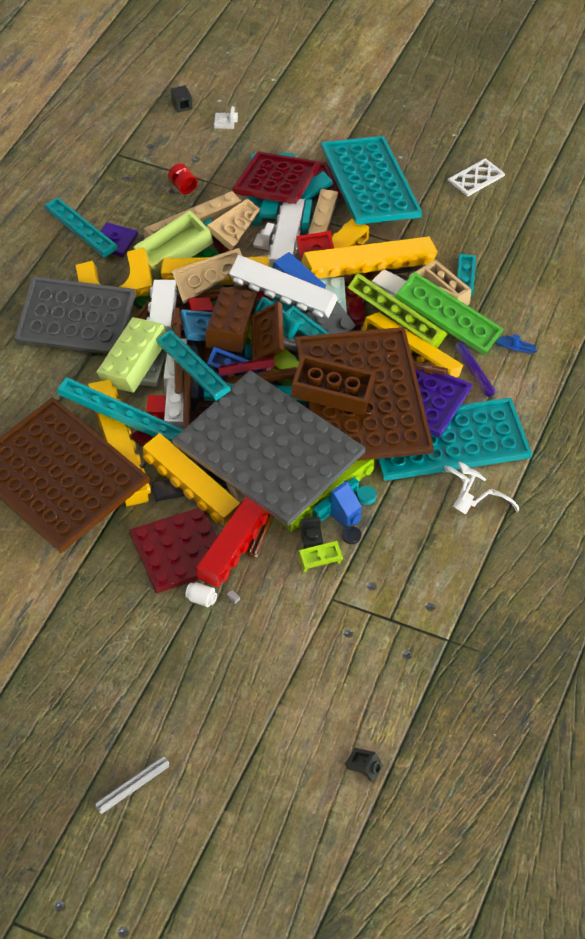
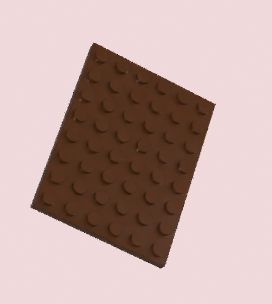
M405 327L296 337L295 343L299 361L303 354L376 373L365 416L307 401L310 411L365 447V453L356 461L431 454L434 452Z
M51 397L0 437V500L60 553L150 481L147 474L54 397Z

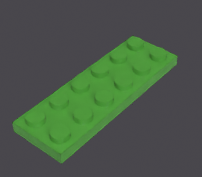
M416 272L412 274L396 293V299L484 356L504 331L503 328Z

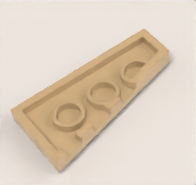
M246 199L209 223L207 228L212 236L231 251L257 216L260 208L249 199Z
M240 248L173 270L172 273L183 304L187 303L189 298H195L229 277V273L238 255L242 256Z

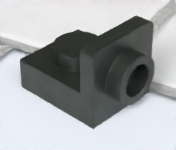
M320 517L302 518L300 531L303 549L322 545Z
M355 748L345 762L348 770L365 773L368 780L374 782L383 768V764L376 752Z

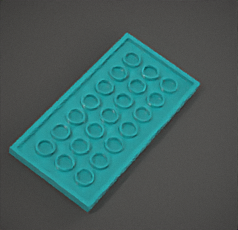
M384 136L321 142V150L356 225L422 217V210Z
M510 397L461 405L441 437L438 438L431 435L434 452L431 454L377 459L383 481L446 472L444 469L445 465L458 470L460 469L458 462H462L471 468L529 459L532 457V452Z

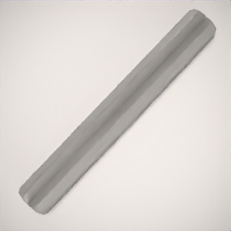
M164 756L160 757L95 802L97 811L100 814L106 812L169 767L168 760Z

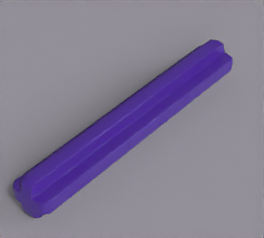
M464 342L456 343L455 350L487 397L493 396L495 394L494 387Z

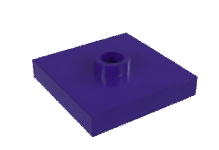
M106 222L100 231L117 244L118 249L111 254L120 257L125 256L138 236V231L109 222Z

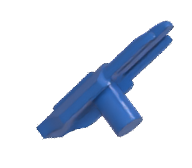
M514 334L513 337H499L496 344L528 354L537 352V349H533L535 345L523 342L518 334Z

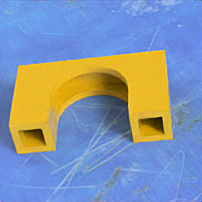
M144 247L128 251L130 275L127 281L119 287L135 289V297L149 296L150 287H153L154 283L148 255ZM93 261L76 265L79 282L101 285L97 268Z

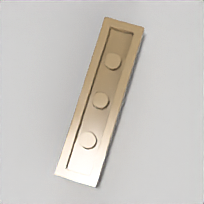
M321 189L308 234L328 231L338 198L337 191Z

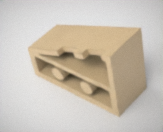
M437 260L416 271V273L464 304H470L471 288Z

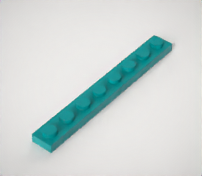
M67 377L57 389V394L152 437L160 433L172 444V440L183 431V429Z

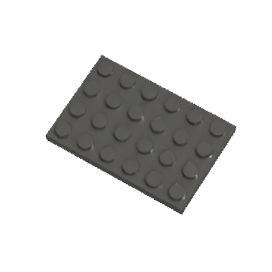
M32 276L14 339L18 343L108 354L128 325L136 291L131 288Z

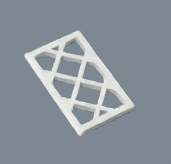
M485 158L448 178V181L468 197L504 177L505 173ZM485 163L488 168L479 166ZM471 170L476 171L475 175L466 173H468ZM478 171L488 172V176L478 175ZM490 172H496L498 175L490 176ZM463 178L462 182H456L455 179ZM465 178L475 179V183L465 182ZM477 179L487 180L481 184L477 183ZM464 186L474 187V188H472V189H470V190L468 191V190H466V189L464 188Z

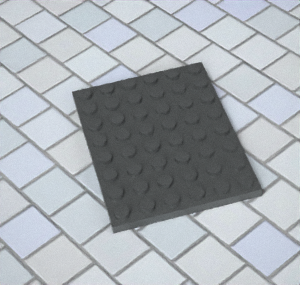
M251 370L230 388V392L215 401L172 440L173 445L287 526L365 453L363 445Z

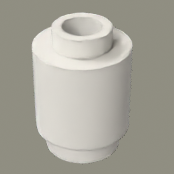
M195 582L188 585L185 597L190 602L209 607L215 603L217 593H215V588Z

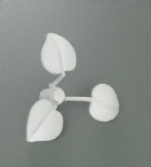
M458 462L462 473L452 467L444 466L446 472L459 476L463 482L461 492L453 505L459 511L466 514L471 505L475 507L488 494L506 499L513 505L516 512L519 511V507L514 500L492 488L473 501L474 496L469 494L468 491L475 476L483 481H486V479L479 472L462 462ZM464 474H471V478L469 479Z

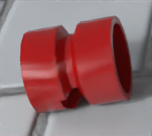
M178 163L171 167L168 172L169 180L181 194H189L196 189L198 180L185 164Z

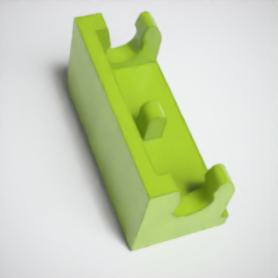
M334 541L299 550L297 560L299 564H302V572H307L309 568L332 562L339 564L343 560V556L338 542Z

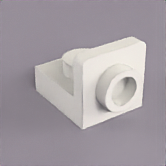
M231 106V113H215L214 128L234 129V122H238V113L235 112V106Z
M267 223L265 229H262L261 234H257L253 247L270 250L274 234V224Z

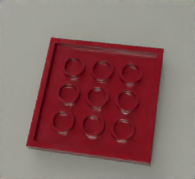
M257 151L233 186V192L242 196L296 204L318 171L320 161Z
M200 508L129 529L131 539L155 593L199 580L197 579V566L217 539V535L206 512Z

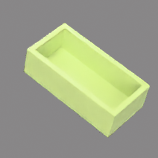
M190 210L133 248L136 250L144 247L148 255L151 274L157 280L162 277L163 258H191L213 244L210 230Z
M132 317L97 370L101 381L110 379L112 386H116V389L134 393L162 350L156 339L166 333L162 323Z

